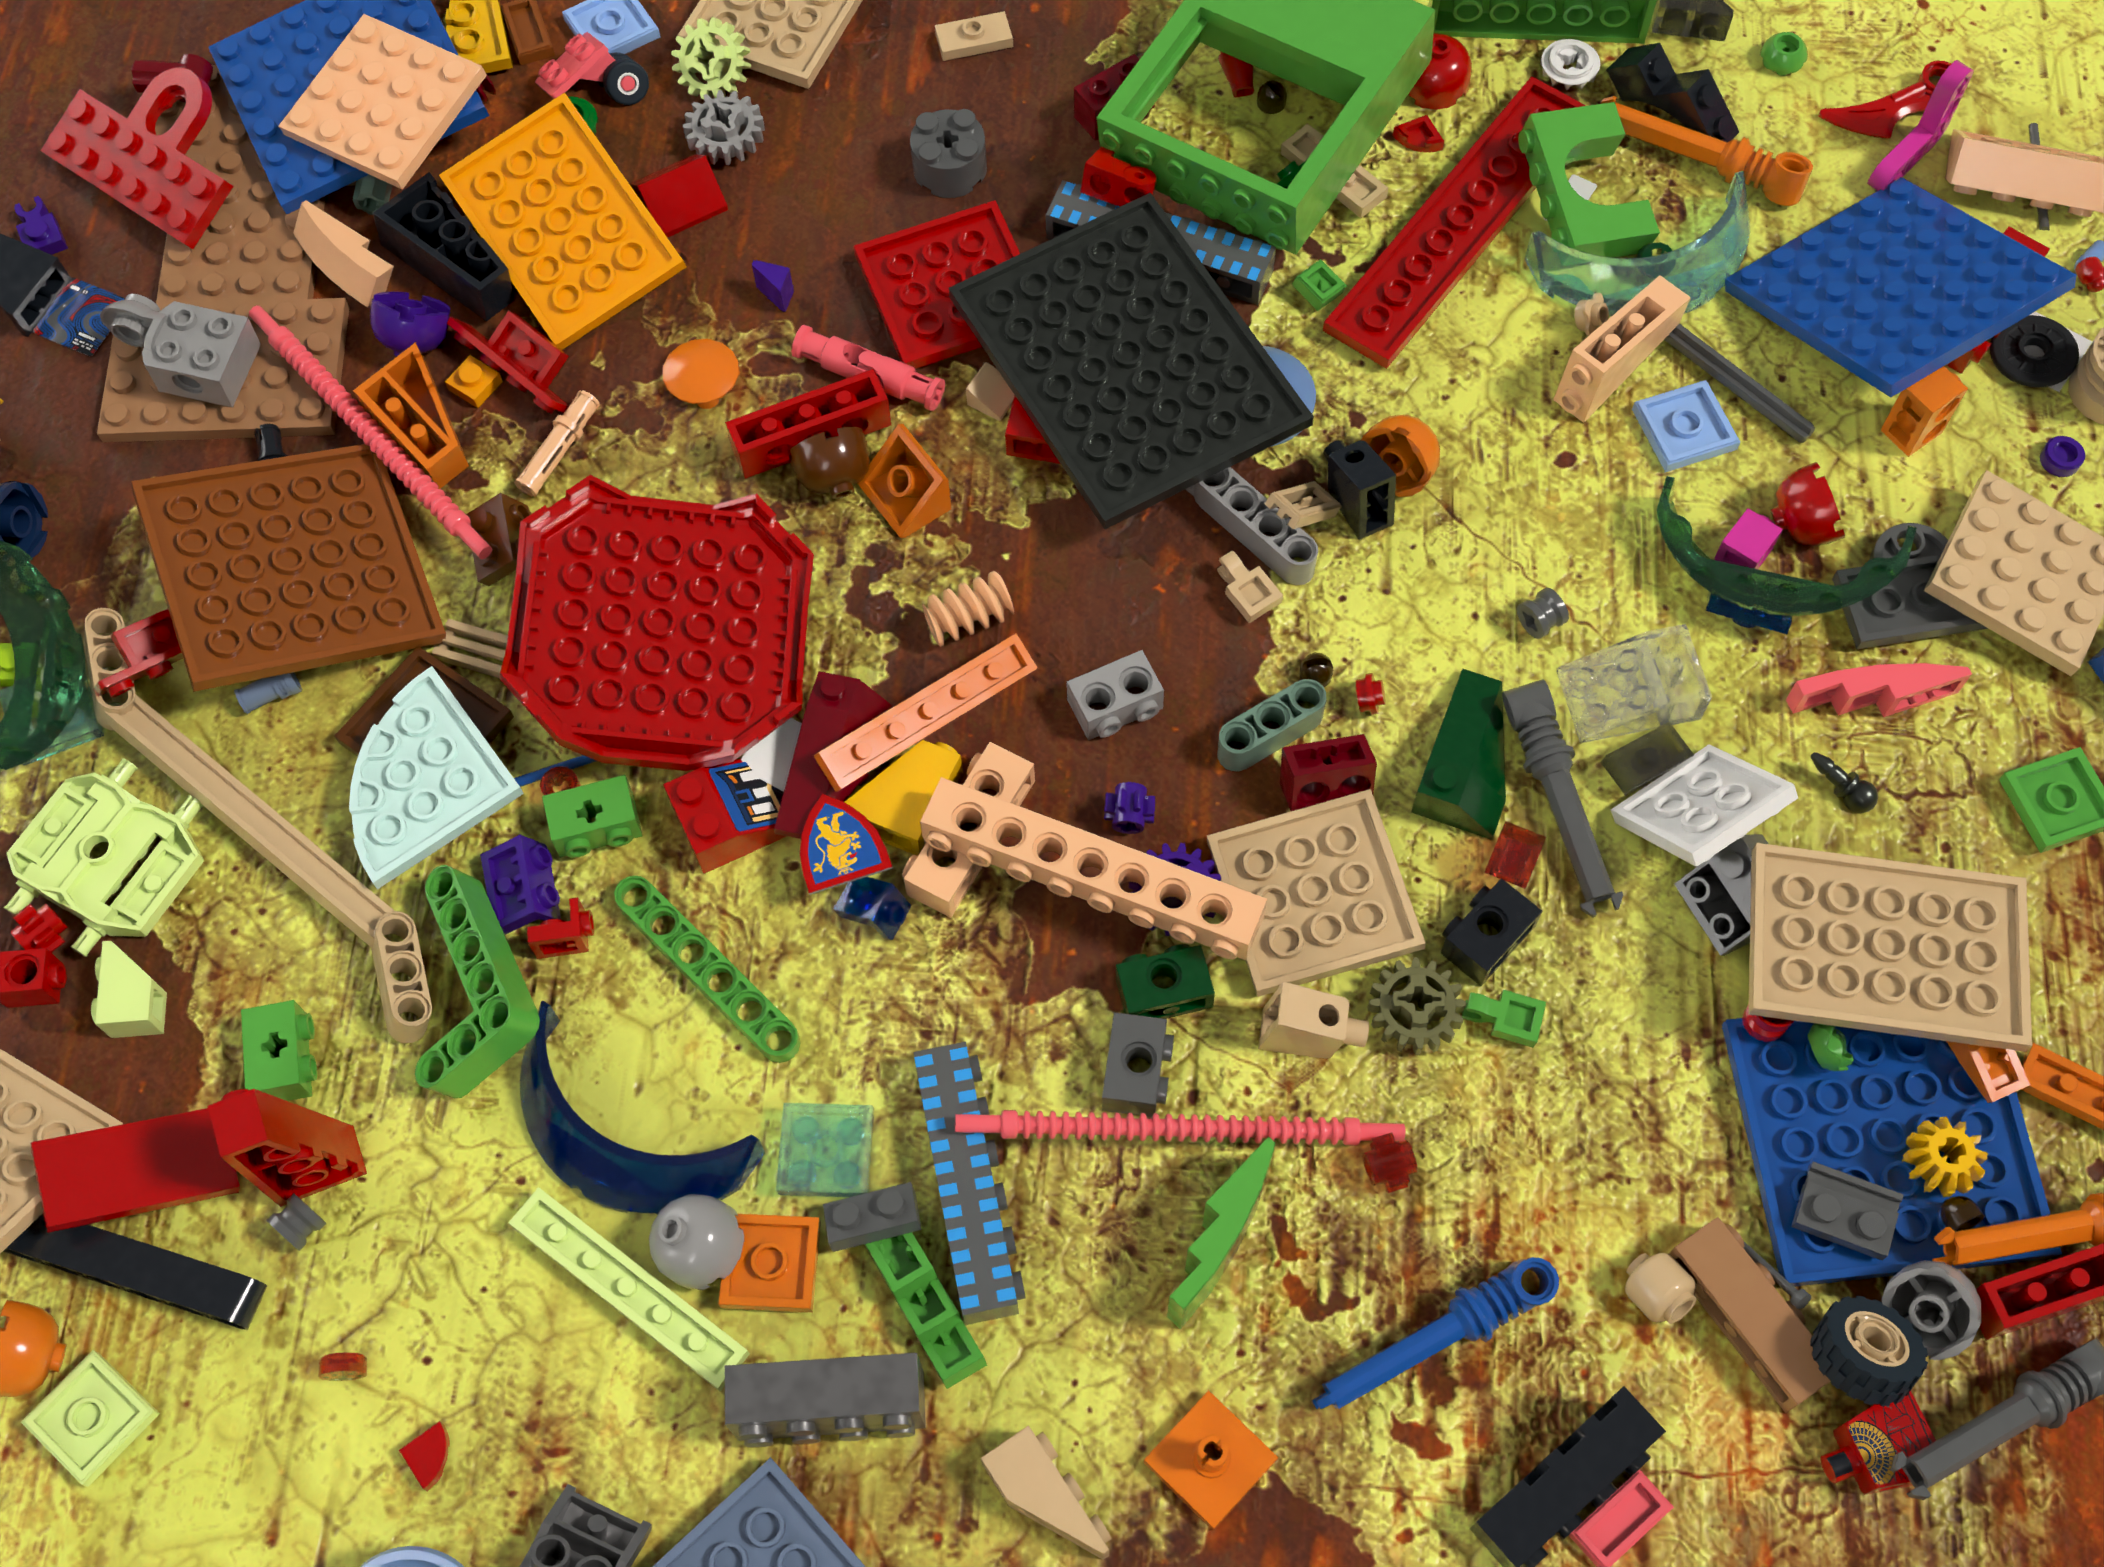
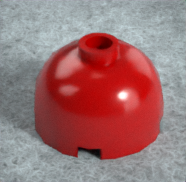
M1433 34L1432 60L1408 94L1415 99V105L1434 110L1449 108L1455 105L1457 99L1463 94L1464 96L1467 94L1472 73V62L1463 44L1449 35Z
M1817 462L1788 474L1779 484L1776 492L1778 507L1770 509L1775 525L1783 530L1786 529L1794 541L1806 546L1825 545L1845 538L1844 529L1835 532V521L1841 520L1825 476L1816 479L1814 472L1820 469Z

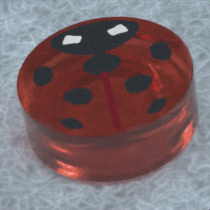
M351 1352L333 1353L319 1359L318 1377L322 1380L347 1381L367 1376V1357L363 1354Z

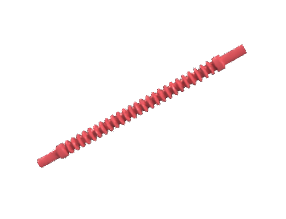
M261 306L251 308L249 317L268 336L269 344L279 352L281 357L285 358L295 371H298L300 377L305 378L306 383L311 385L319 397L324 398L325 403L330 405L333 411L337 412V415L343 419L346 425L350 426L353 432L357 433L358 438L363 439L364 444L370 446V450L376 453L378 459L383 460L384 465L390 467V471L396 474L398 480L403 481L404 486L410 488V492L413 495H417L418 501L423 502L424 507L429 509L433 516L437 517L438 522L443 524L450 535L459 536L480 559L487 558L492 552V547L472 528L470 518L462 510H459L457 504L452 503L451 498L445 496L443 490L438 489L437 483L432 482L430 476L425 475L424 470L418 468V464L415 461H411L410 455L405 454L404 449L398 447L395 440H391L390 434L385 433L384 428L378 426L377 421L372 419L369 413L365 412L364 407L359 405L356 399L352 398L344 386L339 385L338 380L333 378L330 372L326 371V368L320 364L318 359L313 358L312 353L307 351L306 347L300 343L299 339L295 338L294 334L287 327L279 326Z
M1003 1110L1001 1115L955 1114V1132L1000 1133L1004 1139H1015L1017 1134H1023V1137L1028 1139L1030 1134L1033 1133L1036 1134L1037 1139H1041L1043 1134H1049V1138L1052 1140L1056 1134H1062L1064 1140H1067L1070 1134L1075 1135L1077 1140H1080L1082 1135H1088L1089 1140H1093L1095 1135H1100L1104 1141L1108 1135H1113L1116 1141L1120 1139V1136L1125 1135L1128 1141H1132L1133 1136H1139L1141 1141H1145L1146 1136H1152L1153 1141L1156 1142L1159 1136H1164L1165 1140L1170 1142L1172 1137L1176 1136L1180 1142H1183L1185 1137H1190L1192 1142H1196L1198 1137H1203V1140L1208 1143L1211 1137H1215L1216 1141L1221 1143L1223 1138L1227 1137L1231 1143H1234L1236 1138H1241L1243 1143H1247L1249 1138H1254V1141L1259 1144L1262 1138L1267 1139L1269 1136L1273 1141L1278 1138L1282 1144H1285L1287 1139H1292L1294 1144H1298L1300 1139H1305L1306 1144L1310 1145L1313 1139H1317L1320 1145H1323L1326 1140H1330L1333 1145H1336L1338 1140H1342L1344 1145L1357 1146L1360 1141L1404 1142L1406 1135L1403 1123H1360V1120L1356 1117H1345L1342 1122H1339L1336 1117H1332L1330 1122H1326L1324 1117H1319L1317 1122H1313V1119L1308 1116L1305 1122H1301L1300 1118L1295 1116L1289 1122L1285 1116H1282L1280 1121H1275L1273 1116H1269L1267 1121H1262L1259 1115L1254 1118V1121H1250L1247 1115H1244L1241 1120H1237L1234 1115H1231L1229 1120H1224L1222 1115H1218L1216 1120H1211L1210 1115L1206 1114L1202 1120H1199L1196 1114H1192L1191 1119H1185L1183 1114H1179L1178 1119H1172V1115L1169 1113L1166 1114L1165 1119H1160L1157 1113H1154L1150 1119L1144 1113H1141L1139 1118H1134L1132 1113H1128L1126 1118H1121L1118 1112L1114 1114L1113 1118H1109L1106 1112H1103L1101 1117L1098 1118L1095 1117L1093 1112H1089L1088 1117H1082L1081 1112H1076L1075 1117H1069L1067 1111H1064L1061 1117L1056 1116L1054 1111H1051L1049 1116H1043L1042 1111H1038L1036 1116H1030V1112L1027 1110L1023 1115H1018L1016 1110Z

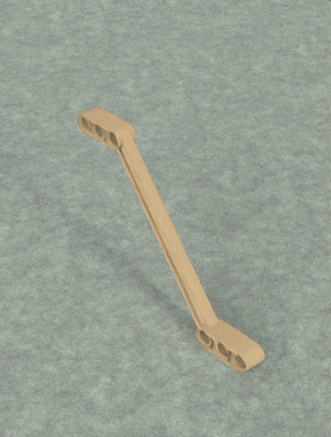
M98 608L88 613L85 618L84 647L97 722L102 727L117 732L368 944L372 950L389 1035L401 1043H413L420 1040L428 1027L432 1013V1003L413 919L403 912L394 911L135 694V688L114 698H111L109 693L98 697L93 691L98 681L128 668L111 638L113 632L124 628L125 625L122 616L110 608ZM98 633H109L111 635L102 636ZM113 667L117 670L107 671L102 668ZM119 702L123 705L111 706L108 703ZM396 934L403 941L391 942L384 935ZM404 973L411 980L406 982L398 981L392 977V974ZM411 1012L416 1014L419 1020L408 1022L403 1020L399 1014Z

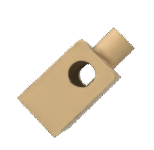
M1282 982L1263 1007L1258 1049L1324 1059L1331 1058L1343 1044L1364 1047L1368 1039L1369 1022L1349 1018V1000L1344 997Z

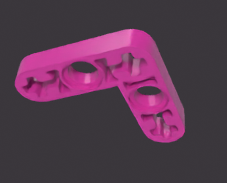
M1955 60L1939 79L1918 125L1878 164L1868 179L1867 184L1877 191L1880 189L1884 191L1889 184L1903 177L1933 148L1946 131L1972 78L1973 69L1959 60Z

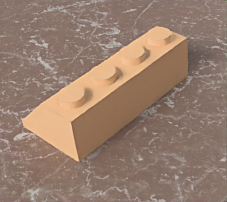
M1953 129L1945 179L1950 184H1954V191L1969 195H1976L1978 189L1993 192L1991 198L2006 202H2014L2016 196L2031 199L2029 205L2053 210L2054 204L2069 206V213L2085 217H2091L2093 211L2104 213V157Z

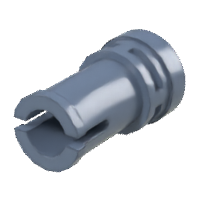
M293 672L259 679L241 689L234 690L244 712L249 714L251 711L278 698L285 699L288 696L302 692V687Z

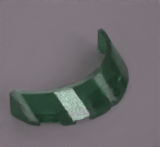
M1666 476L1656 509L1658 524L1667 547L1679 565L1698 584L1734 605L1749 610H1760L1767 614L1784 616L1814 615L1838 610L1853 605L1878 592L1895 579L1907 566L1917 527L1908 526L1903 546L1892 558L1871 559L1863 565L1855 580L1833 586L1710 559L1693 542L1690 522L1676 512L1673 502L1674 477Z
M0 541V613L5 621L12 642L15 677L12 696L5 715L0 722V772L21 765L48 748L60 735L65 726L70 723L78 708L83 693L81 678L85 674V653L82 636L75 631L68 614V610L71 607L61 590L53 588L39 570L30 563L33 558L20 547L4 541Z

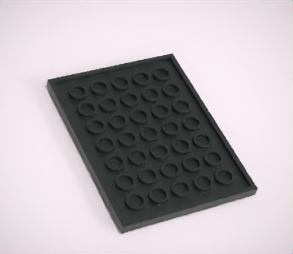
M1151 193L948 288L949 298L1104 529L1313 425L1314 416Z

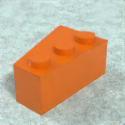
M416 342L353 390L364 407L365 412L369 413L372 419L377 421L378 426L384 428L385 433L390 434L391 440H395L398 447L403 448L405 454L410 455L411 461H415L418 464V468H422L425 475L430 476L432 482L437 483L438 489L444 487L469 467L435 382Z

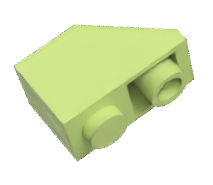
M103 941L101 957H98L95 963V974L99 982L97 998L93 999L91 1005V1015L95 1025L111 1038L164 1034L167 992L112 941Z

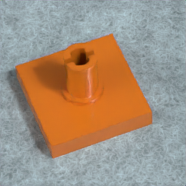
M1208 1390L1144 1459V1464L1214 1531L1276 1463L1279 1457Z

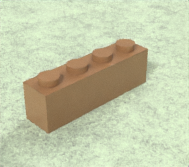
M1717 1217L1675 1246L1669 1254L1693 1277L1696 1283L1694 1292L1696 1299L1783 1411L1787 1413L1829 1383L1830 1380L1826 1375L1823 1376L1818 1369L1817 1361L1813 1359V1347L1810 1346V1340L1813 1335L1805 1327L1806 1320L1802 1312L1790 1301H1785L1775 1289V1281L1771 1273L1761 1263H1755L1744 1250V1241L1736 1229L1729 1224L1725 1225Z

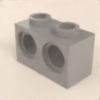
M1143 650L1067 681V701L1088 740L1098 736H1111L1118 732L1122 726L1135 720L1146 721L1151 719L1159 710L1163 709L1164 689ZM1132 687H1139L1145 691L1140 694H1132L1127 690ZM1094 703H1103L1108 707L1103 710H1094L1089 706Z

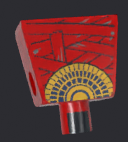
M1910 1391L1899 1403L1895 1404L1892 1402L1889 1406L1874 1404L1834 1429L1833 1434L1840 1449L1822 1455L1820 1461L1827 1478L1833 1484L1854 1476L1864 1495L1913 1486L1902 1468L1894 1473L1891 1471L1894 1455L1903 1451L1905 1456L1909 1457L1935 1442L1936 1439Z

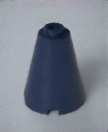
M18 481L0 484V558L9 561L31 560L41 551L46 541L48 531H42V518H48V511L42 495L33 485Z

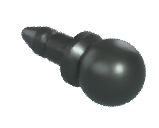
M1817 752L1811 754V759L1817 770L1821 774H1825V777L1836 786L1834 794L1837 797H1843V802L1849 810L1855 813H1866L1876 806L1878 792L1872 783L1866 780H1859V775L1856 772L1847 774L1841 767L1835 765L1834 761L1829 757Z

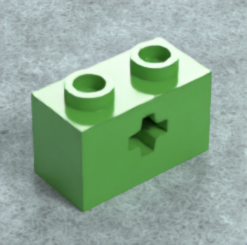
M626 775L542 796L551 841L560 858L565 856L572 858L581 857L588 854L592 849L607 845L613 847L623 846L630 843L634 838L643 836L633 791Z
M295 1000L241 1009L245 1089L251 1090L254 1088L286 1101L312 1097L311 1081L317 1080V1065L309 1049V1040L314 1039L315 1036L314 1022L311 1014L306 1013Z

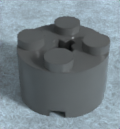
M946 109L932 113L924 112L917 117L916 125L910 136L913 173L917 183L921 187L923 184L928 189H931V194L942 198L961 197L973 191V186L980 179L982 182L987 172L985 134L981 124L976 120L975 114L968 109Z

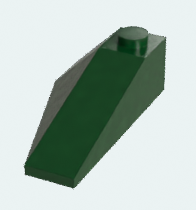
M1462 668L1420 782L1411 813L1493 840L1506 802L1502 681Z

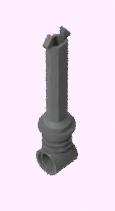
M1542 679L1503 691L1502 698L1509 722L1513 730L1519 733L1518 738L1522 742V749L1526 752V761L1523 767L1526 773H1532L1533 778L1542 782L1583 893L1585 903L1580 904L1581 910L1594 918L1597 914L1593 904L1610 898L1615 911L1619 910L1623 892L1615 893L1572 779L1570 769L1573 765L1572 759L1576 754L1573 747L1567 745L1565 740L1562 739L1563 734L1559 730L1558 721L1555 720L1556 710L1546 681Z
M2096 1337L2056 1360L2048 1367L2043 1368L2040 1372L2032 1370L2020 1374L2016 1379L2013 1396L1909 1457H1906L1903 1451L1894 1455L1891 1471L1894 1473L1902 1468L1915 1489L1906 1493L1908 1497L1920 1500L1929 1498L1932 1495L1927 1488L2033 1425L2050 1429L2058 1428L2065 1423L2069 1412L2104 1394V1347Z

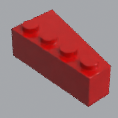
M254 1088L251 1090L238 1089L225 1094L221 1101L207 1106L220 1157L280 1207L287 1205V1199L293 1193L302 1199L367 1174L353 1125Z

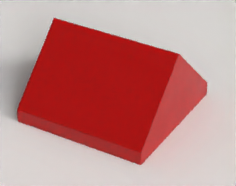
M691 155L629 183L667 238L728 211V205L706 155Z

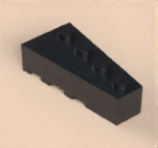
M430 172L373 212L380 243L384 248L486 322L514 301L508 268L484 238H480L473 230V225L467 217L462 216L458 212L449 195L440 190Z
M1623 1386L1597 1412L1588 1418L1561 1445L1485 1513L1470 1530L1503 1567H1535L1549 1554L1542 1546L1555 1534L1561 1540H1564L1583 1522L1577 1513L1589 1502L1596 1509L1617 1490L1612 1481L1624 1470L1630 1477L1651 1458L1646 1450L1666 1431L1627 1388Z

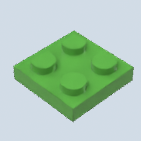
M2081 747L2005 772L1999 779L2040 853L2104 831V786Z

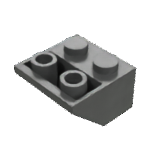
M1762 834L1745 835L1716 853L1710 860L1703 862L1674 883L1720 956H1725L1750 943L1752 849L1756 843L1768 844Z

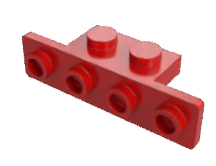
M508 310L489 340L471 325L451 316L449 317L447 324L456 331L454 338L471 350H474L475 347L483 353L480 359L493 369L500 371L502 368L509 374L506 380L514 387L525 393L527 390L535 395L532 401L537 406L550 414H553L555 410L562 413L567 410L569 405L548 387L569 355L519 315Z
M168 608L112 633L111 638L128 668L98 681L93 691L98 697L109 693L111 698H114L135 687L133 681L148 675L150 680H153L174 669L172 663L183 659Z

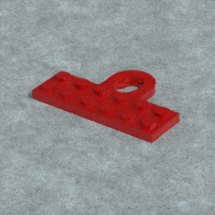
M181 67L168 69L156 76L147 86L128 118H125L79 89L40 150L191 249L195 248L234 187L185 155L210 115L212 94L208 84L191 70ZM186 99L185 107L174 125L166 133L156 135L155 126L158 117L165 110L171 108L177 100Z

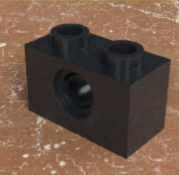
M1502 878L1492 889L1485 885L1470 902L1469 906L1473 909L1464 919L1457 915L1442 933V936L1446 939L1440 954L1480 986L1489 979L1536 927L1542 914L1540 908ZM1489 924L1497 930L1498 934L1486 935L1479 930L1478 925Z

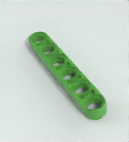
M635 875L621 880L616 886L614 896L622 914L766 1058L778 1063L787 1062L794 1058L799 1051L800 1038L793 1023L648 880ZM641 888L645 890L647 897L641 905L631 907L624 903V897L631 889ZM670 916L675 919V926L671 932L665 935H658L652 931V925L657 918ZM690 944H698L704 949L701 959L691 964L683 962L680 959V955L684 947ZM724 972L733 977L732 985L724 992H714L709 988L710 979L717 973ZM749 1001L759 1003L762 1006V1012L757 1019L748 1022L738 1017V1011L742 1004ZM783 1030L790 1033L792 1039L786 1049L775 1051L768 1047L767 1041L773 1032Z

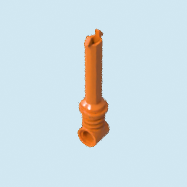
M1616 96L1604 98L1600 104L1615 102L1626 135L1716 167L1719 175L1725 177L1724 182L1726 183L1741 182L1742 179H1745L1744 184L1748 186L1751 182H1754L1753 187L1757 189L1760 185H1763L1762 191L1765 197L1776 204L1792 206L1800 202L1813 170L1811 161L1806 157L1793 152H1783L1778 154L1776 158H1772L1773 152L1768 151L1767 155H1764V149L1762 148L1755 152V146L1751 145L1746 137H1743L1741 141L1733 139L1725 142L1617 103Z
M2090 1194L2078 1210L1954 1231L1951 1227H1945L1934 1237V1241L1938 1245H1943L1945 1257L1934 1258L1932 1261L1957 1266L2085 1242L2093 1246L2103 1244L2104 1194Z

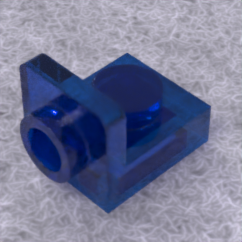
M865 877L849 882L846 885L833 910L841 918L872 926L883 938L893 940L900 926L904 923L911 904L892 883Z

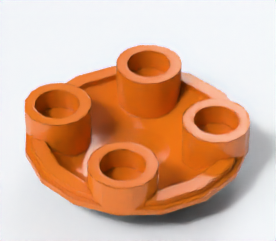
M695 339L679 345L668 355L663 365V382L666 390L677 399L697 404L703 409L715 407L719 403V399L724 397L734 387L740 374L739 362L733 351L722 342L711 339Z

